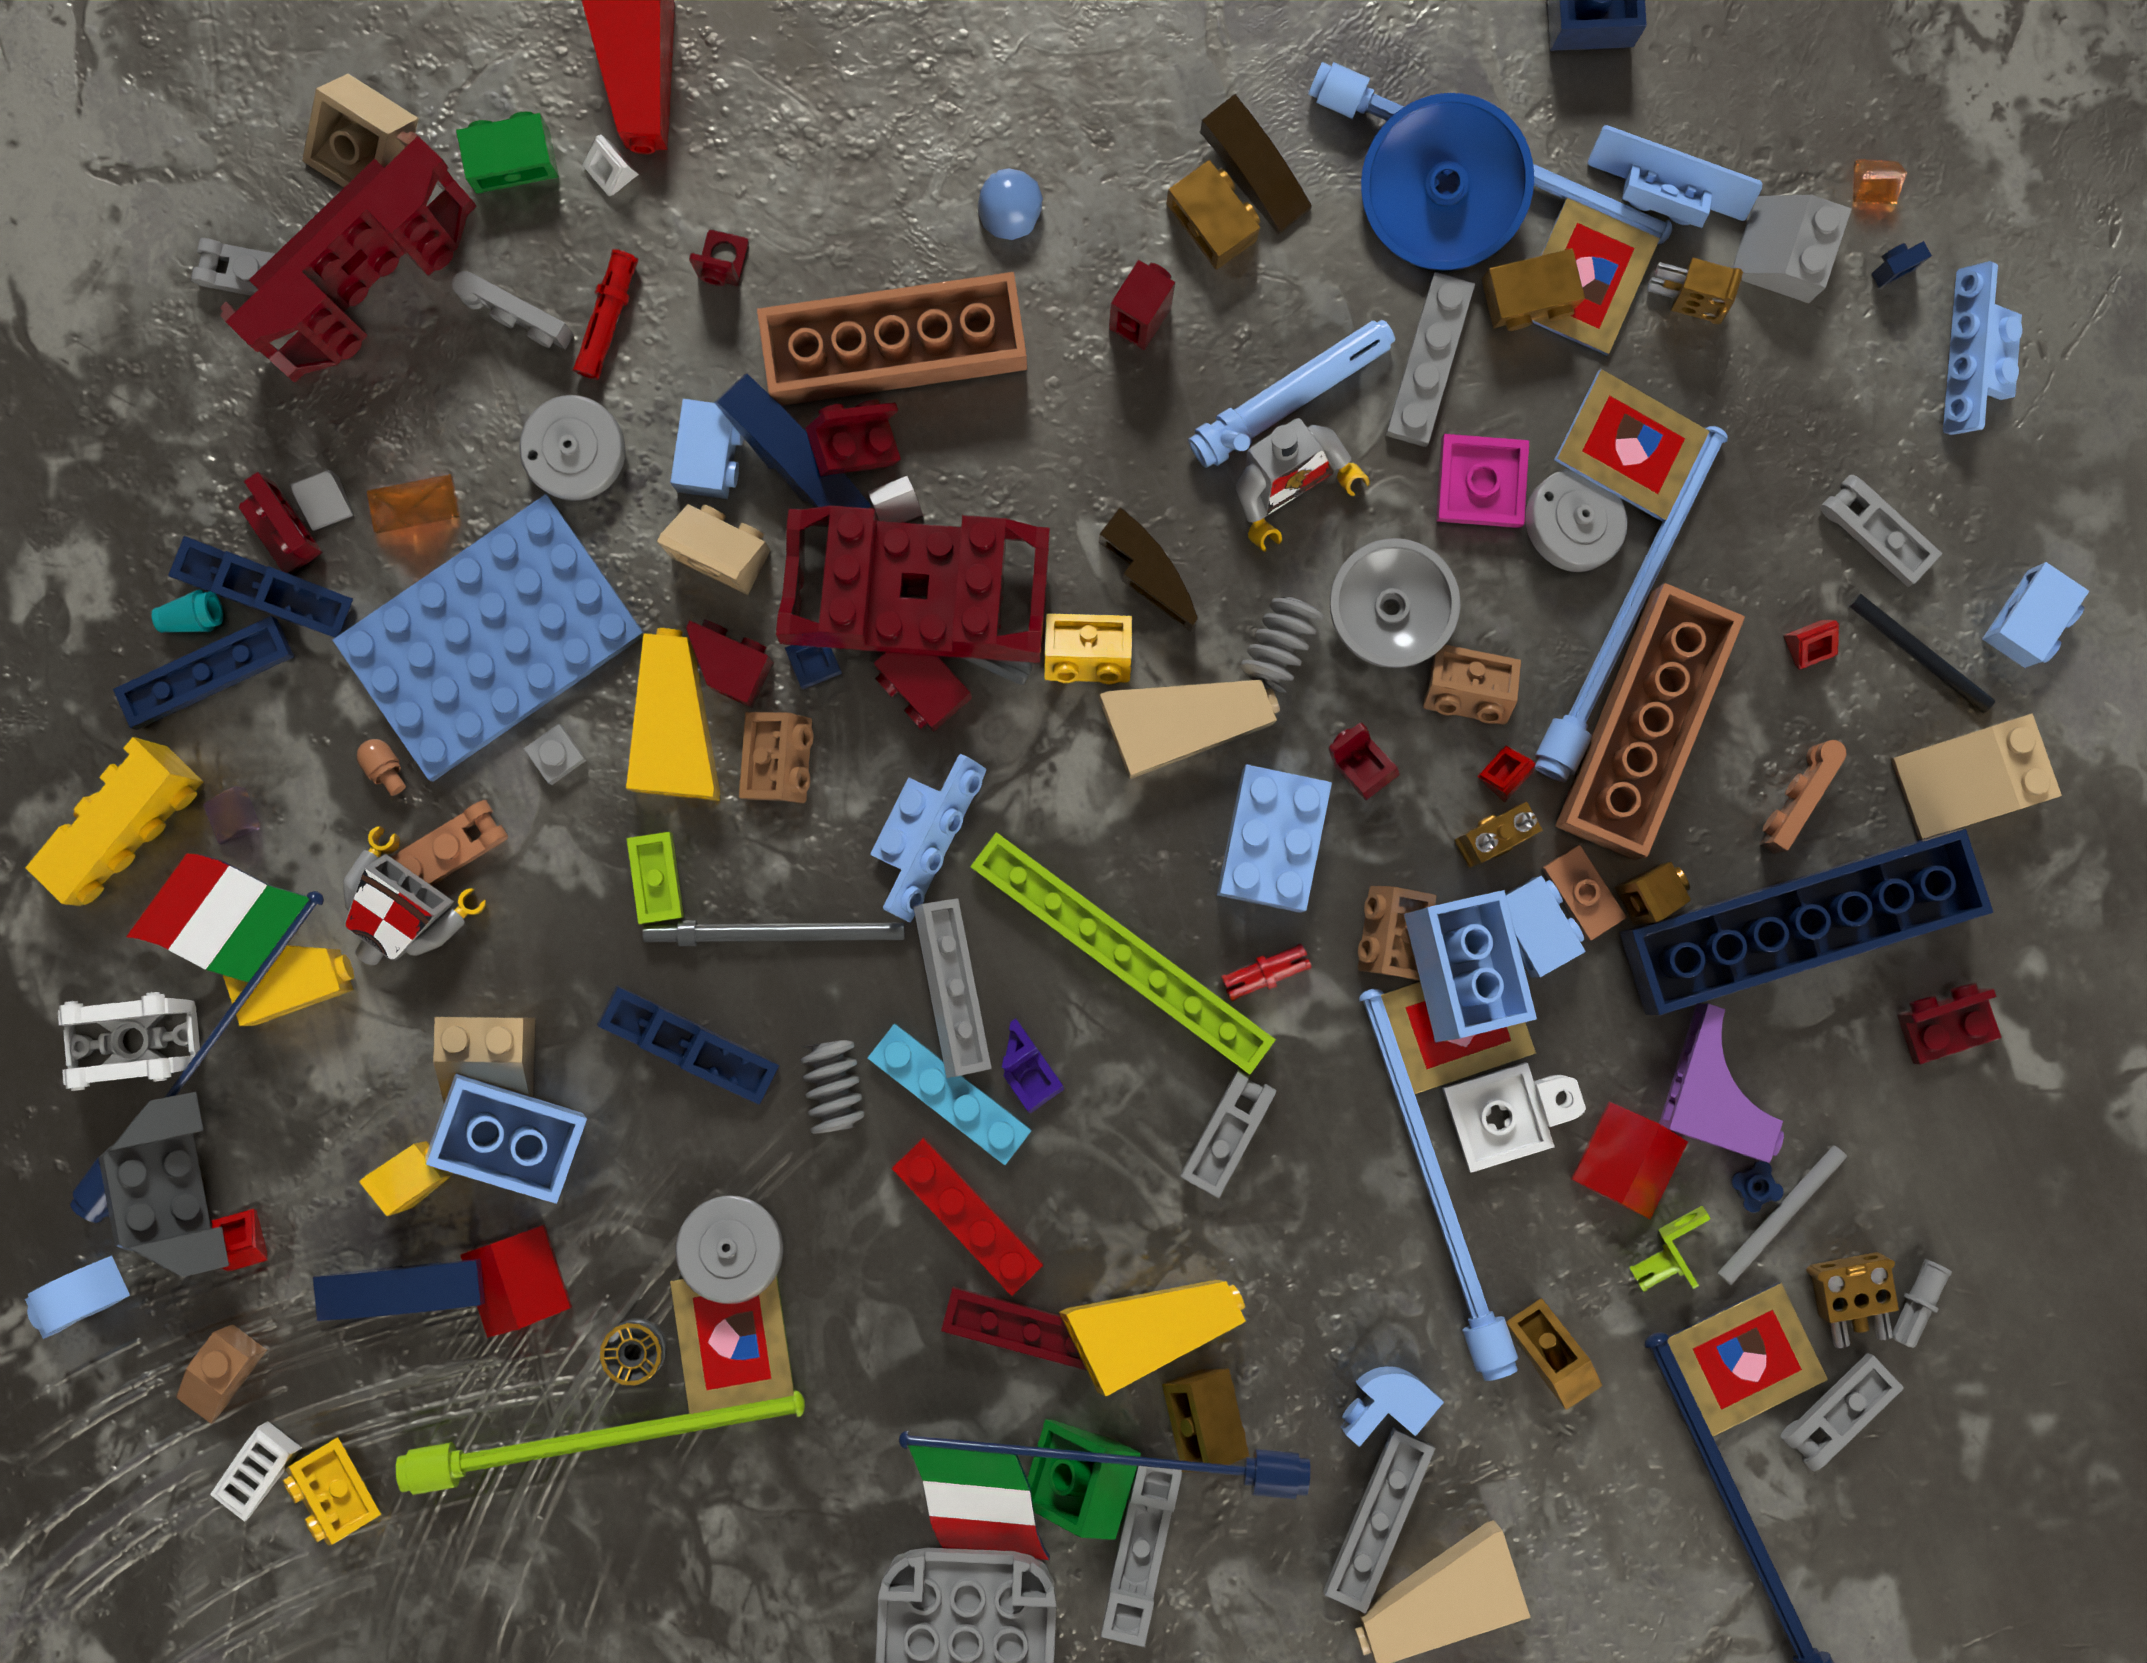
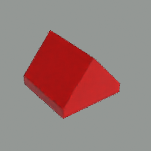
M1821 620L1783 635L1794 663L1799 670L1838 655L1839 623L1836 620Z
M1505 746L1477 777L1503 802H1506L1534 772L1536 764L1530 758Z

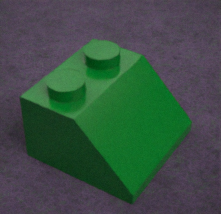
M1045 1419L1037 1445L1039 1448L1136 1457L1141 1455L1140 1452L1112 1438L1050 1419ZM1034 1456L1027 1478L1031 1488L1034 1513L1080 1538L1115 1540L1137 1466Z

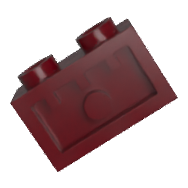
M878 399L862 402L853 408L844 409L842 404H834L819 410V416L805 429L820 476L894 466L899 462L901 458L888 421L899 411L896 402L880 404Z
M256 472L243 481L252 495L239 504V509L282 572L291 575L323 553L275 482L260 472Z
M1977 983L1962 985L1950 990L1952 995L1950 998L1937 1001L1936 996L1922 998L1909 1003L1910 1011L1897 1014L1913 1063L1921 1065L2001 1039L2002 1037L1989 999L1997 997L1994 988H1978Z

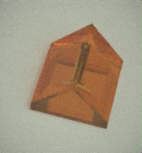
M1856 159L1854 161L1853 202L1896 204L1907 172L1898 161Z

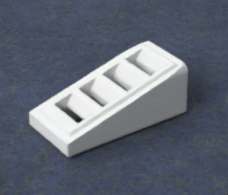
M270 1422L263 1423L256 1428L210 1495L245 1522L302 1447ZM260 1446L264 1447L277 1457V1460L273 1463L261 1454L258 1448ZM250 1459H253L268 1471L265 1477L248 1464ZM243 1472L258 1484L256 1490L237 1477L238 1474ZM231 1484L249 1498L245 1505L226 1491Z

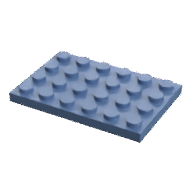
M545 494L334 638L333 642L427 779L434 782L643 638L644 632L551 498Z

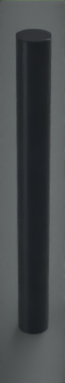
M1861 593L1850 602L1849 607L1982 713H1986L1994 705L1995 699Z

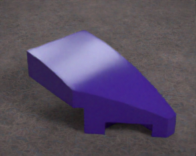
M1015 1018L1010 1022V1036L1006 1056H1004L1002 1068L1004 1069L1003 1076L1026 1110L1031 1114L1062 1092L1065 1087Z

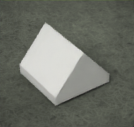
M602 135L596 136L582 166L608 196H612L639 174L608 139Z
M908 476L868 491L879 521L907 523L923 516Z

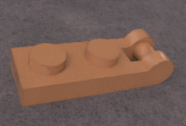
M1829 740L1812 746L1808 750L1806 759L1809 766L1803 775L1799 773L1790 782L1785 791V795L1789 798L1781 811L1775 810L1767 819L1762 829L1767 834L1760 843L1761 846L1774 854L1790 849L1845 760L1846 749L1841 742Z
M482 800L468 807L454 819L394 854L391 858L432 886L508 839V835L502 825L497 826L490 815L493 810L487 800ZM476 824L482 835L473 841L467 829Z

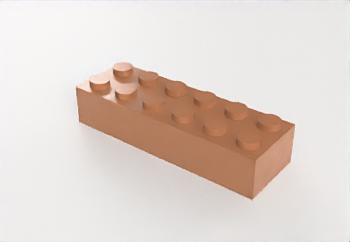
M1014 272L757 309L768 392L781 406L1027 370V355Z
M1663 583L1650 593L1555 827L1633 860L1648 857L1745 616L1666 583Z

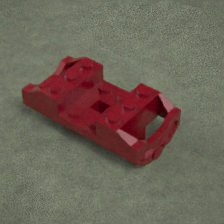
M402 131L397 136L405 148L385 168L374 158L249 279L258 290L238 310H235L228 302H225L220 307L223 311L220 314L223 320L251 348L268 358L293 382H297L306 373L338 365L343 359H349L359 351L362 341L368 335L344 312L350 306H356L361 303L367 296L369 288L380 277H385L392 273L398 266L399 259L404 254L427 276H430L435 270L438 271L447 266L453 258V252L459 247L467 217L477 206L447 171L449 167L444 160L412 131L409 133ZM437 183L443 191L426 207ZM298 330L280 349L272 343V341Z
M824 506L802 510L789 509L784 583L776 627V636L779 644L1040 663L1050 528L1036 527L1007 518L962 515L961 527L877 521L875 509ZM810 526L829 527L819 623L800 617L802 603L800 590L803 588L805 568V529ZM1006 540L1026 542L1035 548L1029 631L999 636L1004 592L1003 576ZM903 589H907L906 595L924 596L927 599L902 598Z

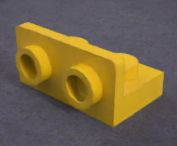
M1046 613L1045 680L1061 683L1086 681L1101 682L1103 684L1127 683L1130 681L1132 616Z
M338 1437L285 1468L289 1477L282 1480L295 1504L301 1500L305 1504L310 1516L305 1518L304 1521L316 1542L324 1539L328 1546L333 1545L381 1515Z

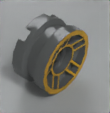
M633 1318L620 1323L605 1336L600 1347V1361L604 1372L611 1380L621 1385L635 1386L646 1382L662 1367L666 1359L667 1342L664 1333L656 1324L646 1319ZM628 1345H638L641 1349V1356L629 1360L627 1358L629 1355Z

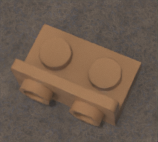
M1444 645L1432 657L1429 688L1424 698L1423 708L1437 711L1443 715H1457L1477 719L1487 724L1497 723L1505 725L1508 723L1518 700L1521 660Z
M745 712L739 798L747 800L788 801L793 803L806 802L807 790L810 786V748L814 738L811 718L793 713Z
M1371 886L1364 905L1365 921L1362 940L1358 946V970L1420 980L1404 914L1435 906L1437 895L1399 887Z

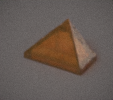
M451 474L366 491L373 530L376 534L460 517L454 480Z

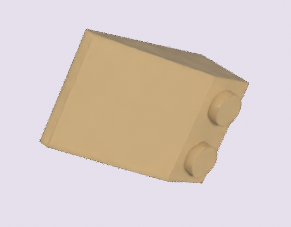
M2033 713L1891 758L1919 840L2062 796Z

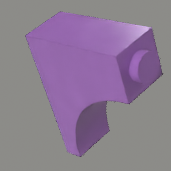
M1696 1004L1659 1124L1680 1135L1755 1160L1770 1163L1772 1156H1776L1782 1147L1784 1133L1781 1131L1783 1121L1770 1116L1755 1106L1745 1097L1731 1077L1722 1048V1022L1725 1009L1711 1004Z

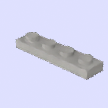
M1434 272L1385 436L1422 447L1428 445L1475 283Z
M959 899L913 906L946 1077H956L992 1069Z
M1392 1427L1323 1592L1325 1596L1366 1614L1435 1451V1447L1432 1444Z

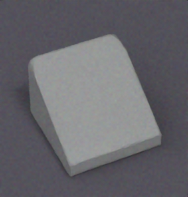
M331 470L318 473L290 485L293 495L313 531L354 516L340 477Z

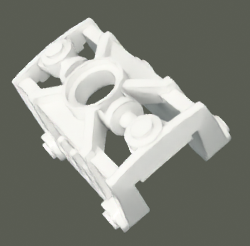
M151 992L146 993V996H141L142 1000L93 1006H84L83 1003H78V1001L64 1002V1005L59 1006L58 1020L59 1026H64L65 1029L63 1032L66 1066L68 1069L63 1070V1083L66 1085V1089L71 1088V1091L85 1090V1087L90 1086V1082L148 1076V1080L153 1079V1082L166 1081L168 1077H172V1073L185 1070L200 1049L195 1001L165 998V994ZM187 1013L186 1022L177 1025L171 1032H167L163 1026L155 1027L165 1015ZM98 1023L110 1032L101 1033L98 1040H93L89 1036L76 1034L75 1025ZM132 1028L139 1030L144 1039L141 1049L136 1053L127 1051L123 1044L125 1033ZM169 1041H174L177 1045L189 1047L190 1056L167 1058L156 1049L166 1048ZM99 1049L103 1055L112 1054L102 1065L78 1068V1060L90 1056L94 1050Z

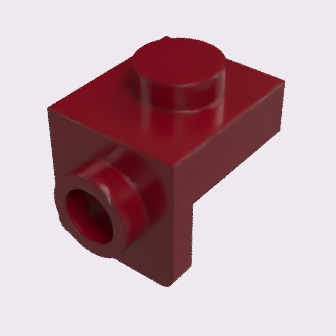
M1362 722L1352 729H1346L1339 733L1328 747L1335 768L1365 801L1400 775L1398 767L1375 744L1370 737L1368 728Z

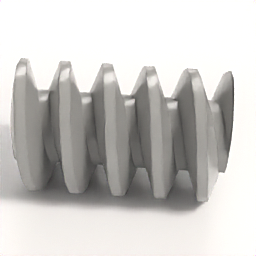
M1293 597L1272 599L1269 606L1275 614H1265L1262 619L1263 624L1268 629H1258L1255 634L1256 640L1261 645L1252 644L1247 650L1249 656L1254 660H1243L1240 665L1241 670L1252 680H1262L1264 686L1284 693L1287 692L1278 684L1279 680L1293 681L1294 676L1286 669L1287 664L1300 666L1302 663L1293 653L1294 649L1308 650L1309 645L1300 638L1301 635H1315L1317 632L1308 623L1309 618L1322 620L1324 614L1318 609Z
M841 1040L801 1046L812 1049V1053L800 1059L801 1064L814 1066L813 1071L803 1076V1081L817 1084V1087L806 1093L805 1096L807 1099L819 1101L818 1106L808 1111V1116L822 1119L820 1124L810 1129L812 1134L857 1127L853 1123L865 1116L864 1111L851 1108V1105L862 1100V1094L848 1091V1088L860 1081L859 1076L846 1074V1070L857 1065V1059L843 1056V1053L854 1048L853 1041Z

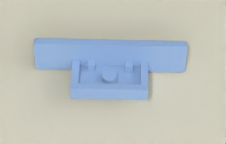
M1608 125L1602 127L1588 159L1589 166L1626 179L1622 196L1623 200L1628 201L1639 210H1653L1667 215L1671 220L1680 225L1691 224L1702 228L1710 210L1744 221L1747 219L1762 190V181Z
M1992 261L1964 267L1956 272L1943 432L1949 435L1977 431L1984 428L1987 395L2003 400L2014 398L2016 393V381L2019 375L2018 357L2022 335V314L1995 304L1998 264Z
M963 754L957 757L941 791L908 778L870 853L871 856L901 870L883 909L907 922H911L915 916L913 906L923 904L925 894L935 874L940 870L944 856L955 834L962 826L967 809L973 797L981 788L986 768Z

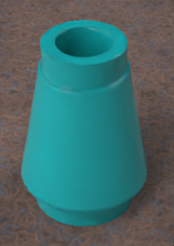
M200 589L152 610L153 625L160 633L211 632L215 626L220 625L223 621V608L217 595Z

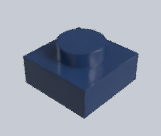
M1924 241L1909 249L1903 243L1883 254L1881 257L1884 263L1871 274L1878 287L1881 288L1916 270L1932 255Z
M799 645L785 647L802 689L842 674L832 648Z

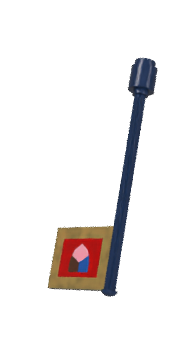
M1778 1282L1669 1336L1661 1332L1654 1333L1645 1340L1644 1346L1650 1349L1795 1654L1793 1656V1663H1834L1828 1652H1819L1817 1648L1812 1647L1713 1439V1436L1828 1380L1782 1283Z

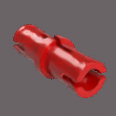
M1299 943L1295 947L1267 959L1264 955L1255 959L1256 963L1230 974L1222 975L1221 979L1226 988L1242 982L1226 990L1231 1002L1263 987H1267L1269 990L1277 987L1276 982L1302 971L1312 969L1311 963L1306 957L1291 963V961L1307 955L1303 945Z

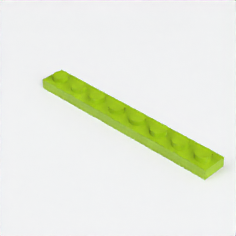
M997 832L970 866L1249 1075L1275 1042V1038Z

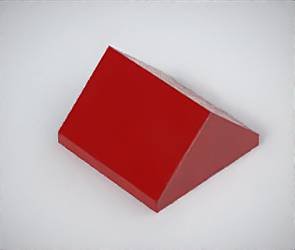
M1608 1102L1571 1180L1651 1220L1688 1141L1655 1121Z
M545 1224L460 1254L462 1261L481 1259L485 1303L477 1306L487 1338L519 1330L572 1308Z

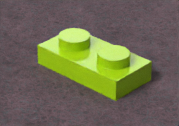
M664 832L627 838L638 924L642 925L684 918L673 833Z

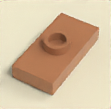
M1581 845L1575 846L1541 868L1547 879L1551 880L1558 889L1563 904L1580 927L1587 941L1595 939L1627 918Z

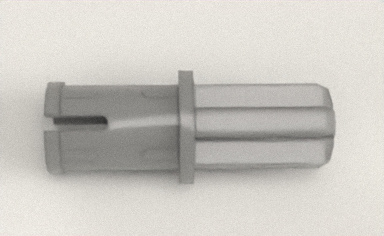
M1924 1260L1910 1293H1905L1903 1296L1907 1299V1302L1892 1331V1338L1912 1348L1917 1345L1931 1313H1937L1939 1310L1935 1306L1952 1271L1930 1260Z

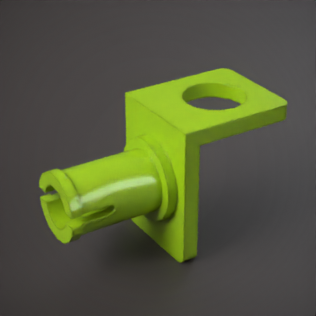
M1703 1206L1658 1229L1665 1241V1244L1662 1245L1664 1249L1629 1267L1643 1292L1676 1273H1679L1680 1276L1685 1275L1693 1289L1699 1286L1672 1240L1711 1219Z

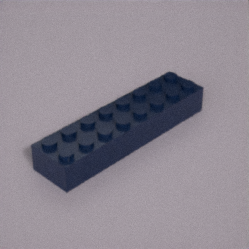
M1961 829L1935 835L1619 933L1645 1014L1662 1015L1994 912L1967 830Z

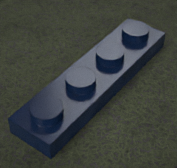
M269 616L114 688L113 691L129 727L138 730L293 658L294 655L278 619Z

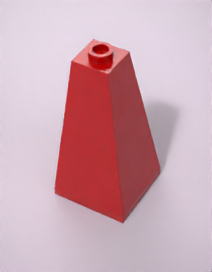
M582 0L617 132L625 148L638 154H652L655 150H668L675 15L674 0Z

